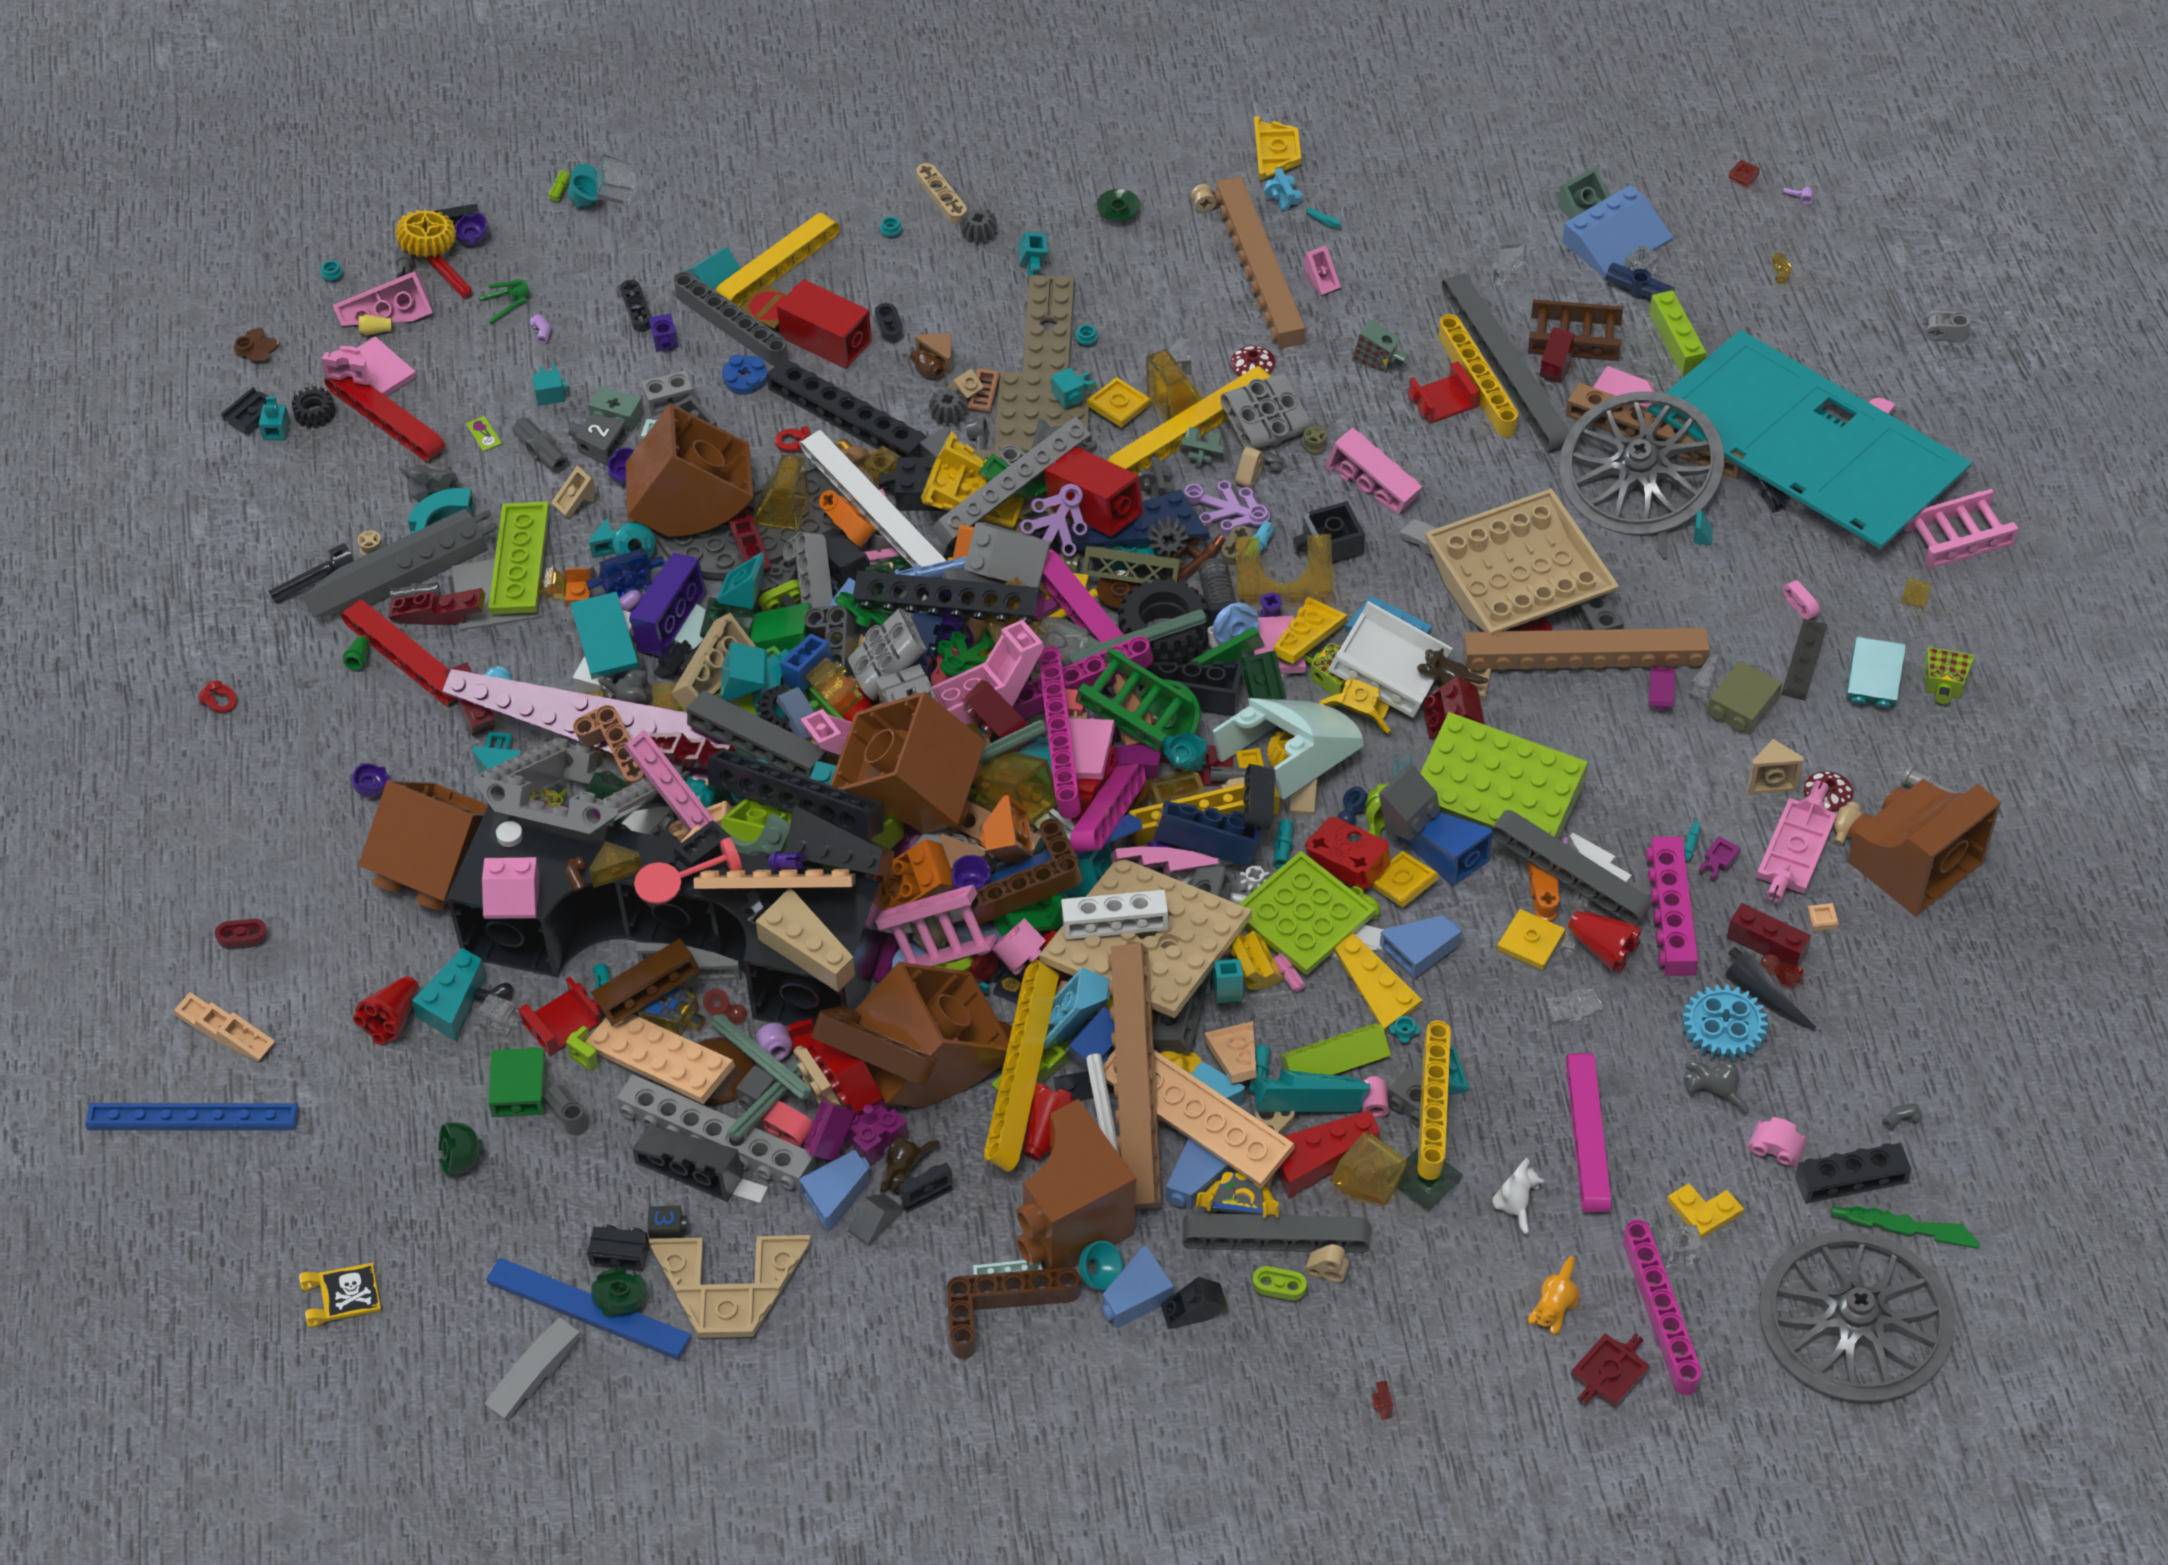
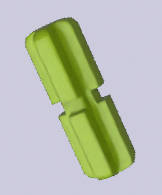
M561 170L554 181L555 183L548 193L550 201L558 202L565 191L564 189L570 181L569 171Z

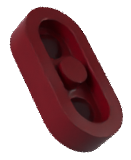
M260 919L226 921L219 924L215 929V937L218 944L226 948L258 945L268 935L265 923Z

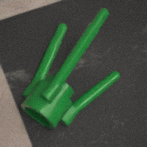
M524 279L490 284L488 286L490 289L507 287V289L480 296L479 300L483 301L508 294L511 300H517L491 318L489 324H492L518 305L527 302L525 297L530 296V291Z

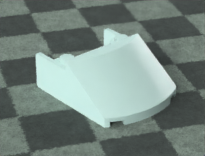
M1248 698L1249 707L1243 709L1213 730L1217 756L1221 762L1277 726L1294 735L1295 737L1285 744L1286 754L1290 757L1274 768L1279 796L1282 799L1287 798L1364 746L1359 728L1349 717L1334 708L1309 701Z

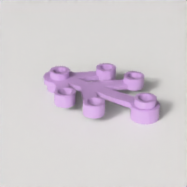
M1227 480L1220 481L1217 487L1218 494L1224 496L1226 501L1203 494V488L1198 484H1189L1185 488V497L1191 505L1203 503L1221 509L1200 514L1199 518L1209 528L1213 525V521L1233 515L1243 516L1234 520H1223L1220 531L1224 535H1229L1236 526L1251 524L1260 527L1262 522H1269L1270 520L1269 511L1265 506L1257 505L1251 488L1243 487L1239 490V500L1246 503L1248 508L1240 506L1231 489V483Z
M1067 484L1060 489L1058 495L1045 499H1034L1031 502V509L1037 513L1043 512L1046 507L1058 504L1060 506L1054 514L1034 520L1025 519L1021 521L1020 530L1023 533L1030 534L1035 529L1049 525L1042 539L1052 543L1057 531H1059L1062 541V554L1065 556L1074 555L1076 546L1072 543L1065 516L1070 509L1074 521L1072 531L1076 535H1083L1087 532V525L1083 522L1079 508L1083 498L1082 490L1075 484ZM1069 491L1074 493L1072 500H1068L1066 497ZM1037 501L1042 502V508L1040 510H1037L1035 508V503ZM1026 522L1031 524L1029 531H1025L1023 528ZM1079 523L1083 525V531L1080 533L1076 531V526ZM1068 544L1072 546L1071 553L1065 552V546Z

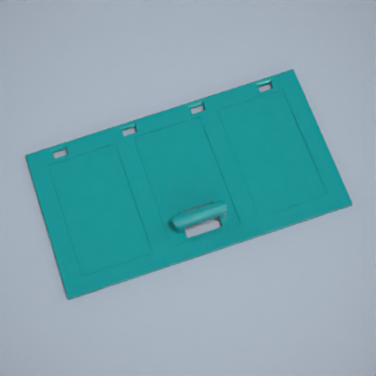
M1739 330L1665 392L1691 403L1709 418L1719 433L1725 458L1879 549H1882L1972 467L1973 463L1742 330ZM1829 400L1855 416L1845 423L1823 410L1824 404ZM1652 403L1648 406L1647 412L1657 417L1665 406ZM1671 408L1663 421L1680 430L1684 424L1676 421L1675 418L1678 417L1686 423L1689 417ZM1694 422L1686 435L1698 442L1707 441L1702 430ZM1737 452L1744 457L1741 459L1732 453ZM1795 486L1796 488L1803 491V493L1800 494L1792 488ZM1856 522L1864 528L1861 530L1852 523Z

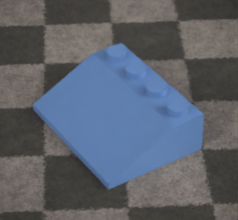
M1629 185L1565 222L1562 243L1605 278L1612 262L1627 268L1671 242L1673 236L1647 198L1632 185Z

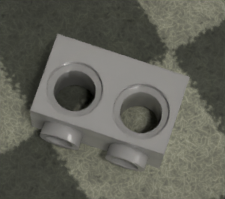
M686 370L642 381L644 398L651 416L663 413L670 403L674 405L691 395L694 397L693 388Z

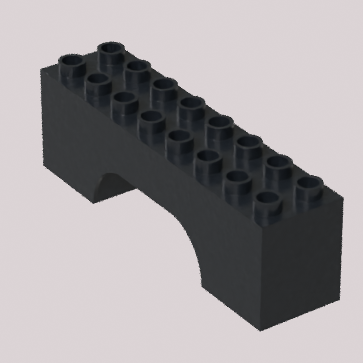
M490 804L485 811L447 896L460 949L464 948L482 959V962L558 978L565 965L575 955L603 941L627 939L642 943L671 944L680 938L685 946L714 952L738 961L739 969L746 975L752 1018L769 1023H780L784 1026L812 1019L815 1025L820 1010L843 1006L855 1010L868 995L886 932L878 931L875 920L883 910L881 882L876 881L867 873L860 871L849 872V874H856V884L852 887L791 888L853 956L855 976L837 992L760 941L756 924L747 920L752 915V913L748 914L742 909L749 902L747 893L756 889L768 896L773 905L789 888L694 889V878L700 876V872L719 870V875H727V872H730L724 861L692 874L681 884L680 891L675 898L666 903L659 904L655 909H651L635 894V878L643 867L652 863H662L674 854V848L681 841L673 834L665 831H656L650 835L631 831L626 825L616 821L588 834L495 812ZM507 821L518 823L523 833L522 841L513 847L502 846L496 836L498 826ZM721 848L707 861L722 856ZM753 851L750 854L738 852L745 875H753V871L771 870V875L779 874V871H775L769 866V853L763 851ZM536 857L541 875L536 918L484 919L482 894L484 858ZM576 857H582L585 863V869L579 872L586 888L579 892H574L566 875L568 860L571 858L575 859ZM811 861L800 862L799 864H803L802 868L796 869L797 874H805V871H808V869H823V874H832V871H827L820 864Z

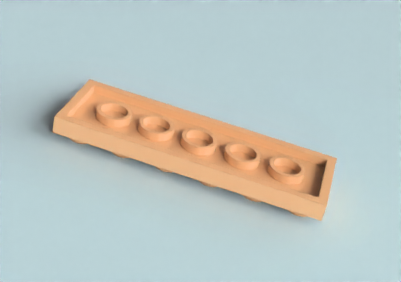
M786 869L779 871V874L771 875V870L753 871V875H745V870H730V872H727V875H719V870H706L700 872L701 875L694 878V889L852 887L856 884V874H849V869H834L832 874H823V869H808V871H805V874H797L796 869Z
M634 1014L613 1026L605 1018L584 1042L592 1044L598 1055L702 1104L707 1101L735 1067L732 1059Z

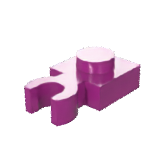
M1718 836L1705 854L1707 861L1700 865L1699 875L1702 876L1705 871L1711 870L1713 872L1710 875V881H1716L1719 876L1718 870L1720 868L1725 871L1729 869L1741 853L1740 847Z

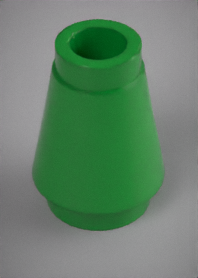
M358 636L343 654V662L347 668L359 670L366 665L370 643L366 637Z

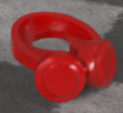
M808 426L801 427V430H782L775 437V445L782 452L791 453L799 451L801 453L800 442L811 435ZM788 435L793 436L795 439H801L799 442L793 441L790 444L782 442V438Z
M218 680L209 682L200 691L198 696L199 703H205L211 710L217 713H228L235 708L237 703L234 691ZM215 691L218 695L227 696L229 698L228 705H217L215 697L210 692Z

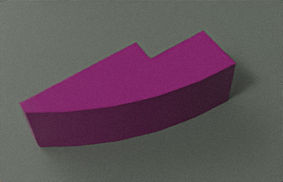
M1147 745L1114 746L1116 747L1118 766L1141 763L1144 766L1146 776L1158 777L1162 761V749L1158 753Z

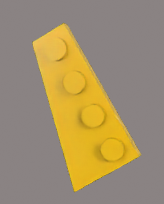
M1307 597L1304 606L1298 610L1296 618L1291 620L1287 631L1282 633L1274 645L1273 650H1275L1276 656L1293 664L1347 622V614Z
M1354 933L1345 938L1335 948L1334 953L1347 975L1352 978L1360 996H1363L1372 1016H1375L1379 1025L1383 1026L1384 1032H1387L1390 1025L1395 1024L1399 1017L1408 1016L1422 1005V999Z

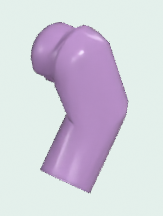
M536 314L530 319V325H534L533 328L539 329L537 341L541 344H546L552 327L543 315Z
M631 590L619 599L622 610L630 611L641 600V593L637 590Z

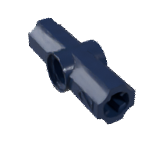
M1613 262L1609 266L1605 277L1606 281L1629 289L1630 295L1638 299L1651 298L1654 294L1675 291V287L1651 278V273L1646 269L1631 270Z

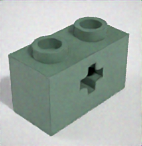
M601 386L588 404L590 415L625 420L626 428L629 432H633L644 414L640 397Z

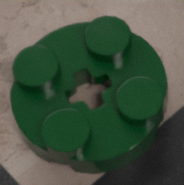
M609 1269L601 1272L597 1276V1280L591 1285L592 1301L601 1309L605 1316L611 1317L616 1314L639 1311L644 1306L646 1283L635 1272L634 1276H632L631 1274H626V1269Z

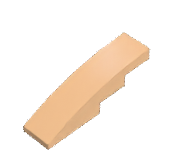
M191 992L174 1010L175 1016L226 1047L258 1062L275 1043L272 1038L234 1012L230 1015L214 1003L207 1004Z

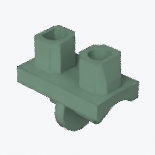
M1189 427L1185 437L1180 442L1179 448L1196 451L1197 453L1189 452L1188 458L1196 460L1195 467H1200L1202 461L1211 462V456L1203 455V453L1219 457L1223 453L1224 446H1221L1222 434L1209 432L1206 443L1198 441L1200 429Z

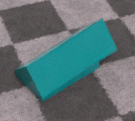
M1280 1069L1279 1079L1260 1077L1253 1079L1256 1112H1359L1370 1090L1369 1083L1356 1077Z

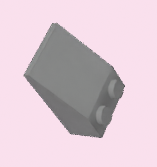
M975 523L964 570L1025 586L1040 587L1051 542L989 523Z

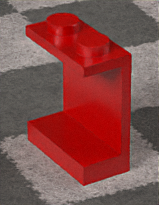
M1459 361L1450 364V374L1447 378L1421 387L1414 377L1409 380L1408 397L1410 401H1414L1420 415L1425 417L1429 424L1479 407L1480 391Z
M571 977L566 978L568 991L534 1012L528 1004L518 1009L521 1023L550 1057L567 1046L566 1041L574 1031H578L582 1026L588 1028V1032L601 1024L600 1013L602 1011L594 999L590 1000L582 984H576Z

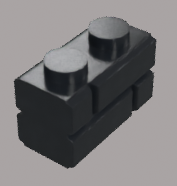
M613 1225L594 1226L587 1250L589 1264L592 1266L644 1271L649 1250L648 1234L635 1227L622 1230L617 1229Z

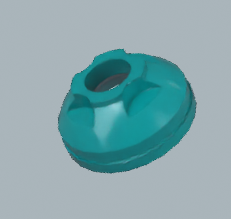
M628 522L621 525L616 530L612 540V546L617 557L621 561L632 565L647 561L652 556L656 546L655 537L651 529L639 522ZM631 539H639L642 542L641 549L637 552L630 551L628 549V542Z
M1096 1241L1087 1245L1082 1251L1079 1260V1270L1087 1286L1094 1290L1105 1291L1122 1272L1123 1262L1118 1249L1113 1244L1107 1241ZM1090 1259L1096 1264V1272L1093 1275L1088 1270Z

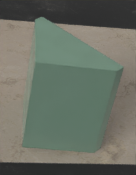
M1596 166L1560 186L1558 209L1570 219L1610 197Z

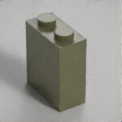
M1739 661L1710 697L1707 713L1715 719L1733 726L1736 730L1750 735L1779 699L1782 682Z

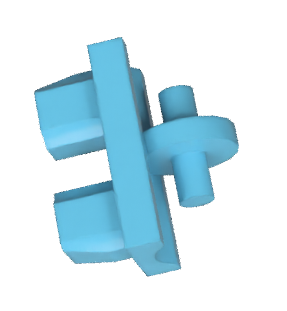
M1276 168L1274 179L1268 180L1264 187V194L1268 198L1276 199L1282 211H1288L1290 205H1299L1302 199L1301 191L1293 190L1295 186L1293 176L1285 175L1282 168Z

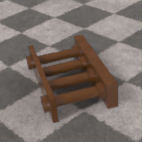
M1533 299L1531 318L1538 319L1537 332H1530L1528 354H1544L1550 333H1546L1547 320H1559L1560 329L1568 332L1570 321L1583 322L1582 336H1574L1572 358L1619 361L1621 339L1614 338L1615 325L1621 326L1623 306ZM1592 323L1606 324L1605 338L1591 337Z

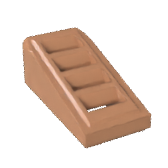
M977 368L976 376L980 382H990L992 385L982 383L983 388L990 389V392L980 390L972 395L968 403V409L990 413L999 387L1000 372ZM977 394H978V395L989 396V397H988V399H987V398H981V397H977ZM975 401L987 403V405L975 404Z

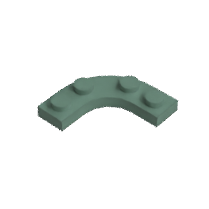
M773 813L768 817L757 840L744 842L730 835V839L739 853L750 854L753 851H763L772 854L775 851L782 852L787 844L790 824Z

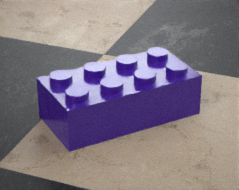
M673 553L669 560L664 563L663 569L658 576L653 579L650 588L642 595L637 607L631 611L629 622L632 626L633 637L638 651L660 657L664 655L674 642V639L696 604L699 605L705 596L706 588L698 558Z

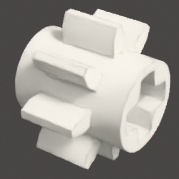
M1261 866L1248 867L1245 873L1240 872V890H1245L1250 895L1269 878V872H1264Z

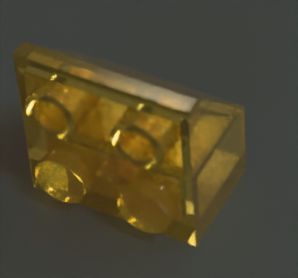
M1184 771L1145 781L1149 789L1148 795L1152 805L1206 793L1200 775L1195 771Z

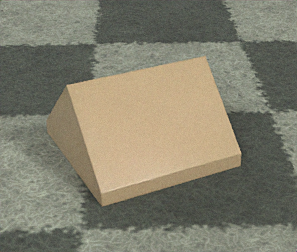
M1772 739L1752 762L1747 793L1761 794L1797 791L1804 761L1803 756Z

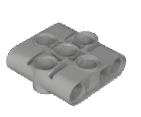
M1282 373L1263 380L1253 379L1246 386L1221 394V405L1244 448L1248 446L1260 449L1268 445L1278 446L1283 440L1303 434L1307 428L1311 427L1310 420L1286 375Z
M899 608L881 626L875 625L871 627L865 635V641L847 659L862 691L869 698L875 700L879 696L875 679L896 673L901 681L899 671L909 668L927 648L912 618L903 609Z

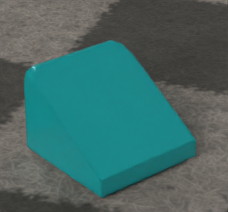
M1698 510L1693 542L1694 544L1711 545L1713 527L1704 513Z

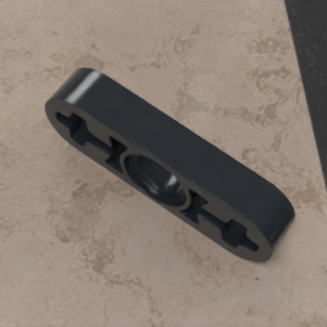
M635 280L624 281L620 285L621 297L632 327L638 332L648 331L651 329L649 322L651 314L641 286ZM629 290H632L634 295L631 296ZM636 303H639V304L642 305V306L639 307V308H632V307H631V305L636 304ZM639 316H642L643 322H640Z

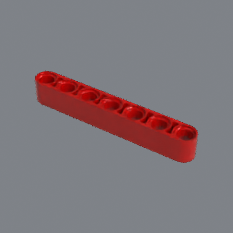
M350 376L341 380L324 379L326 387L332 394L423 461L428 462L446 448L443 439L436 432L370 384L354 383L353 378Z
M360 599L341 613V618L348 628L358 636L366 637L370 642L369 645L442 704L448 706L456 700L455 697L442 692L447 681L444 671L448 668L366 602Z

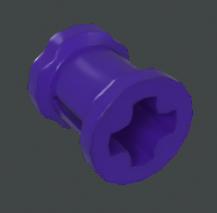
M1273 592L1264 594L1260 600L1263 607L1260 617L1282 616L1279 609L1282 605L1280 595Z

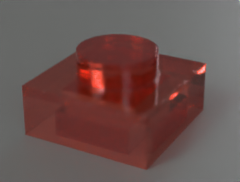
M1741 159L1729 172V178L1748 187L1759 175L1760 168Z
M1387 1380L1376 1382L1375 1393L1371 1394L1373 1409L1379 1410L1381 1420L1392 1418L1393 1403Z

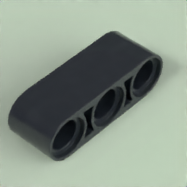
M1254 764L1248 765L1244 779L1243 825L1264 830L1270 829L1274 813L1275 770L1273 768Z

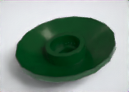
M1125 189L1106 191L1097 200L1099 214L1112 221L1131 219L1140 209V200L1137 195Z

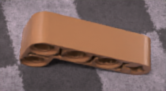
M601 706L575 720L573 730L583 746L591 747L605 740L607 741L628 786L640 781L642 778H646V775L632 757L624 760L630 755L623 746L631 738L614 706ZM637 771L639 776L634 778L632 773Z

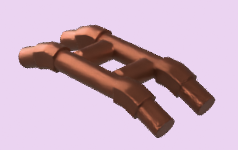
M1219 534L1201 552L1194 547L1201 540V537L1188 538V542H1185L1186 548L1178 546L1179 555H1176L1174 550L1171 551V558H1179L1185 552L1195 558L1188 565L1182 563L1177 582H1184L1204 561L1213 558L1226 539ZM1152 566V568L1156 570L1159 566ZM1146 567V573L1150 575L1152 572ZM1164 567L1163 569H1161V570H1160L1159 572H1157V573H1161V572L1165 571L1167 568Z

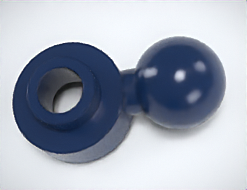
M1359 786L1350 788L1343 797V804L1347 808L1341 811L1337 818L1355 826V813L1361 812L1366 808L1365 803L1368 799V793Z

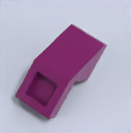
M1651 667L1649 706H1654V709L1667 710L1668 707H1673L1675 668Z

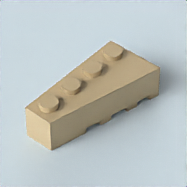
M731 613L713 622L671 693L685 712H687L686 708L703 690L714 694L721 687L722 664L731 642L756 647Z
M791 888L756 920L757 934L760 941L835 991L839 992L855 976L853 956Z

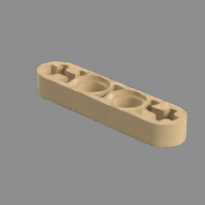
M929 163L920 164L916 169L918 182L951 223L960 224L961 218L967 212L966 205L935 166ZM933 185H941V186H942V187L939 188V189H933V188H931ZM944 198H951V199H952V200L949 201V202H944V201H942V199H944Z

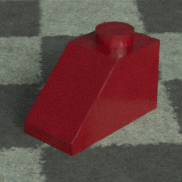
M1556 327L1552 328L1541 360L1540 377L1558 383L1562 382L1571 366L1574 333Z

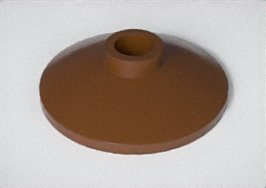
M1116 570L1114 572L1117 575H1122L1126 571ZM1129 572L1127 575H1125V576L1134 577L1131 572ZM1101 577L1097 584L1099 599L1110 607L1119 608L1123 598L1129 594V591L1136 586L1139 588L1141 583Z

